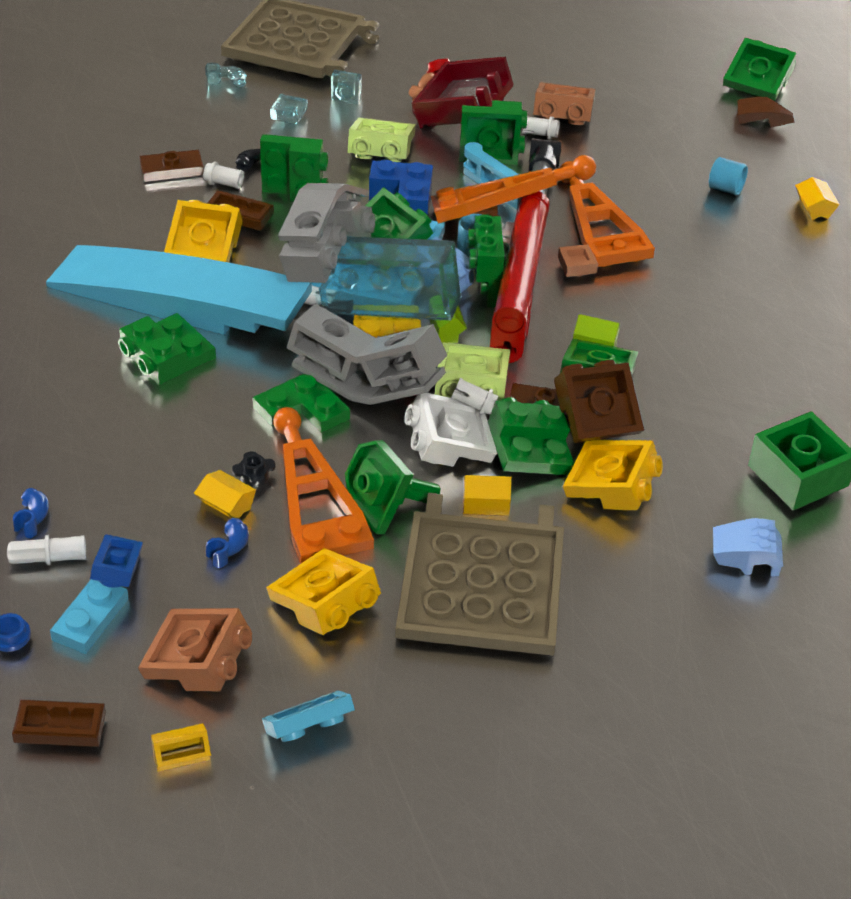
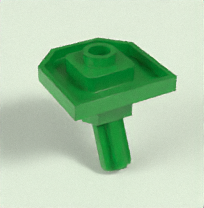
M384 440L358 444L345 472L346 489L363 511L368 525L376 534L386 533L398 506L403 504L405 498L427 503L428 493L440 494L441 490L440 486L436 483L413 478L414 474Z

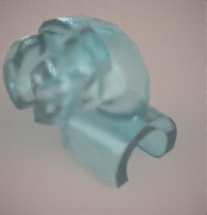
M207 63L205 66L206 77L211 85L219 84L221 77L231 80L235 87H243L247 83L246 73L241 68L234 66L220 67L218 63Z

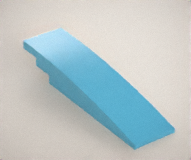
M77 245L46 281V286L52 289L163 319L178 313L192 327L225 335L230 327L255 333L260 325L286 331L312 292V282H288L286 275L263 269L173 253Z

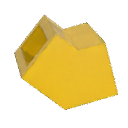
M811 177L795 185L799 198L812 220L821 216L829 219L840 205L830 187L824 181Z
M218 470L206 474L194 494L201 502L227 517L240 519L244 512L251 510L256 489L224 471Z
M465 475L463 514L509 516L511 477Z
M203 723L151 735L157 772L210 760L211 751L208 734ZM201 744V748L161 756V753Z

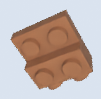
M540 82L535 94L533 115H539V118L549 119L551 116L555 120L556 118L568 119L567 122L569 124L584 125L585 121L590 122L596 89Z
M239 608L171 609L138 669L144 679L179 680L185 691L220 692L225 681L232 680L237 672L236 659L241 650L248 649L252 643L251 628L248 626Z

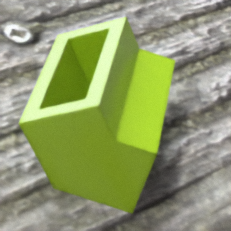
M447 291L430 302L429 320L431 325L434 324L442 344L443 342L458 343L459 334L467 329L458 303Z
M579 314L573 338L616 347L620 323Z

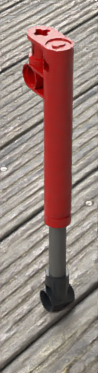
M532 138L529 172L550 167L552 170L558 168L562 142ZM548 188L520 198L492 318L490 347L510 349L509 363H514L522 357L525 339L528 336L533 288L550 207L549 199L546 196Z

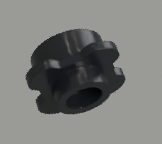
M249 451L243 455V460L239 464L233 465L232 473L234 476L240 477L243 483L251 487H258L268 481L269 472L275 470L276 464L273 459H264L263 456L256 452Z

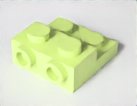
M358 118L349 129L347 153H355V157L360 159H372L373 156L384 157V160L402 162V159H407L410 154V146L415 136L416 124Z
M443 342L447 357L437 368L444 367L446 373L435 384V395L451 398L459 379L462 378L486 391L493 389V394L499 396L497 401L504 399L510 349Z

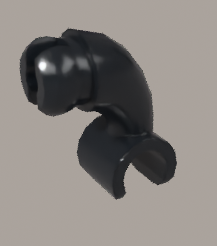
M249 149L241 152L235 161L237 170L247 172L253 164L260 161V149Z

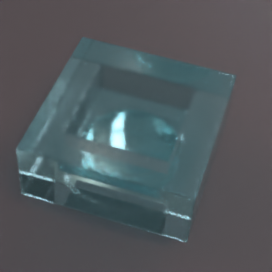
M334 69L331 75V100L359 104L362 92V74Z
M280 94L270 108L271 119L280 120L284 123L298 124L308 109V100Z

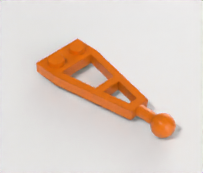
M580 155L574 159L572 165L554 170L550 167L455 190L454 187L440 189L436 192V195L431 196L437 222L439 224L555 186L557 185L556 182L576 177L580 180H588L596 172V163L592 157Z
M573 161L564 162L560 168L572 165ZM576 177L561 180L563 183L571 185L569 198L582 245L589 244L598 262V267L654 258L655 247L645 232L593 182L584 183ZM589 198L595 206L584 207L582 199ZM610 219L623 233L593 238L589 222Z
M291 407L279 409L274 415L273 425L277 432L285 435L288 442L283 444V461L290 537L300 564L323 548L343 556L374 549V538L363 511L312 439L302 440L298 431L301 426V416L298 411ZM306 457L316 473L296 477L294 460ZM328 489L346 515L301 525L298 495Z

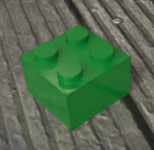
M810 411L755 434L748 466L792 510H796L850 485L851 448L820 418Z

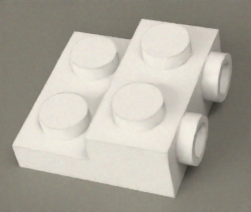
M431 393L417 395L413 404L407 407L405 424L413 428L411 448L419 451L421 461L453 467L459 457L491 463L497 454L486 414L480 415V410L456 399Z

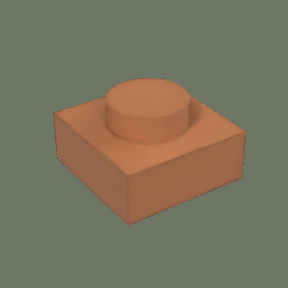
M589 244L559 247L558 259L566 277L597 274L598 262Z

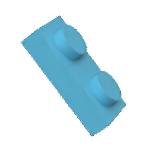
M91 579L50 629L51 640L87 654L128 601L127 589L123 587H107L99 581Z
M337 690L262 718L267 735L276 739L281 738L282 742H287L304 736L306 734L305 728L320 724V727H328L338 724L344 720L343 714L354 711L355 708L351 694Z

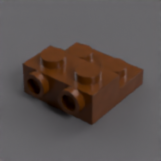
M605 360L589 368H583L582 364H572L562 368V372L554 378L560 410L562 413L567 412L574 443L636 435L644 431L629 363L615 364L614 360Z

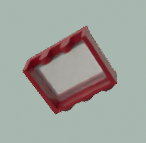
M506 56L445 62L411 103L412 112L417 119L419 128L422 129L425 124L427 126L461 124L462 105L492 107V100L502 101L514 86Z

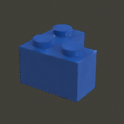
M372 160L369 176V201L384 187L393 195L396 192L400 193L409 202V207L415 211L419 208L429 217L433 165L420 162L401 163L390 160Z

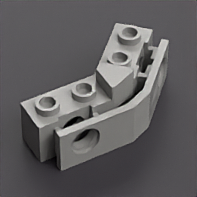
M307 183L299 189L278 234L279 241H288L284 244L279 255L288 282L326 283L332 269H335L337 265V257L341 247L346 244L347 240H371V233L375 229V216L372 213V207L361 206V197H369V190L348 184Z
M315 303L294 321L287 344V349L299 355L293 360L292 367L304 374L313 376L316 381L350 401L369 405L427 393L446 373L444 367L436 368L447 357V353L434 324L375 338Z

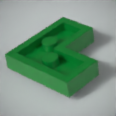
M307 374L299 375L252 397L253 408L272 427L274 426L273 418L275 413L284 407H291L297 410L299 414L302 413L321 433L350 419V408L328 387Z

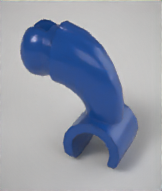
M28 488L23 492L21 499H23L22 505L29 509L15 512L13 515V526L15 532L24 528L25 537L32 539L37 535V525L48 514L49 501L42 491Z
M232 518L224 525V532L228 536V541L222 538H211L206 543V557L210 558L213 556V566L218 569L226 566L228 557L238 553L248 542L249 531L247 525L239 518Z

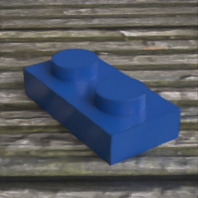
M105 534L93 562L90 579L99 581L107 587H129L141 555L143 542Z

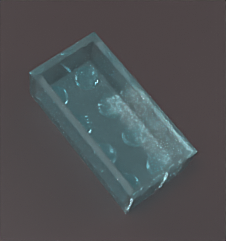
M347 236L346 244L341 247L335 269H332L327 282L322 283L319 287L322 307L333 314L452 320L461 300L454 241Z

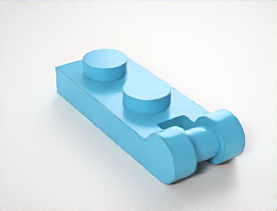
M470 142L465 145L464 155L467 161L464 162L463 173L476 183L480 184L519 175L484 152L481 144ZM520 198L506 203L518 209Z

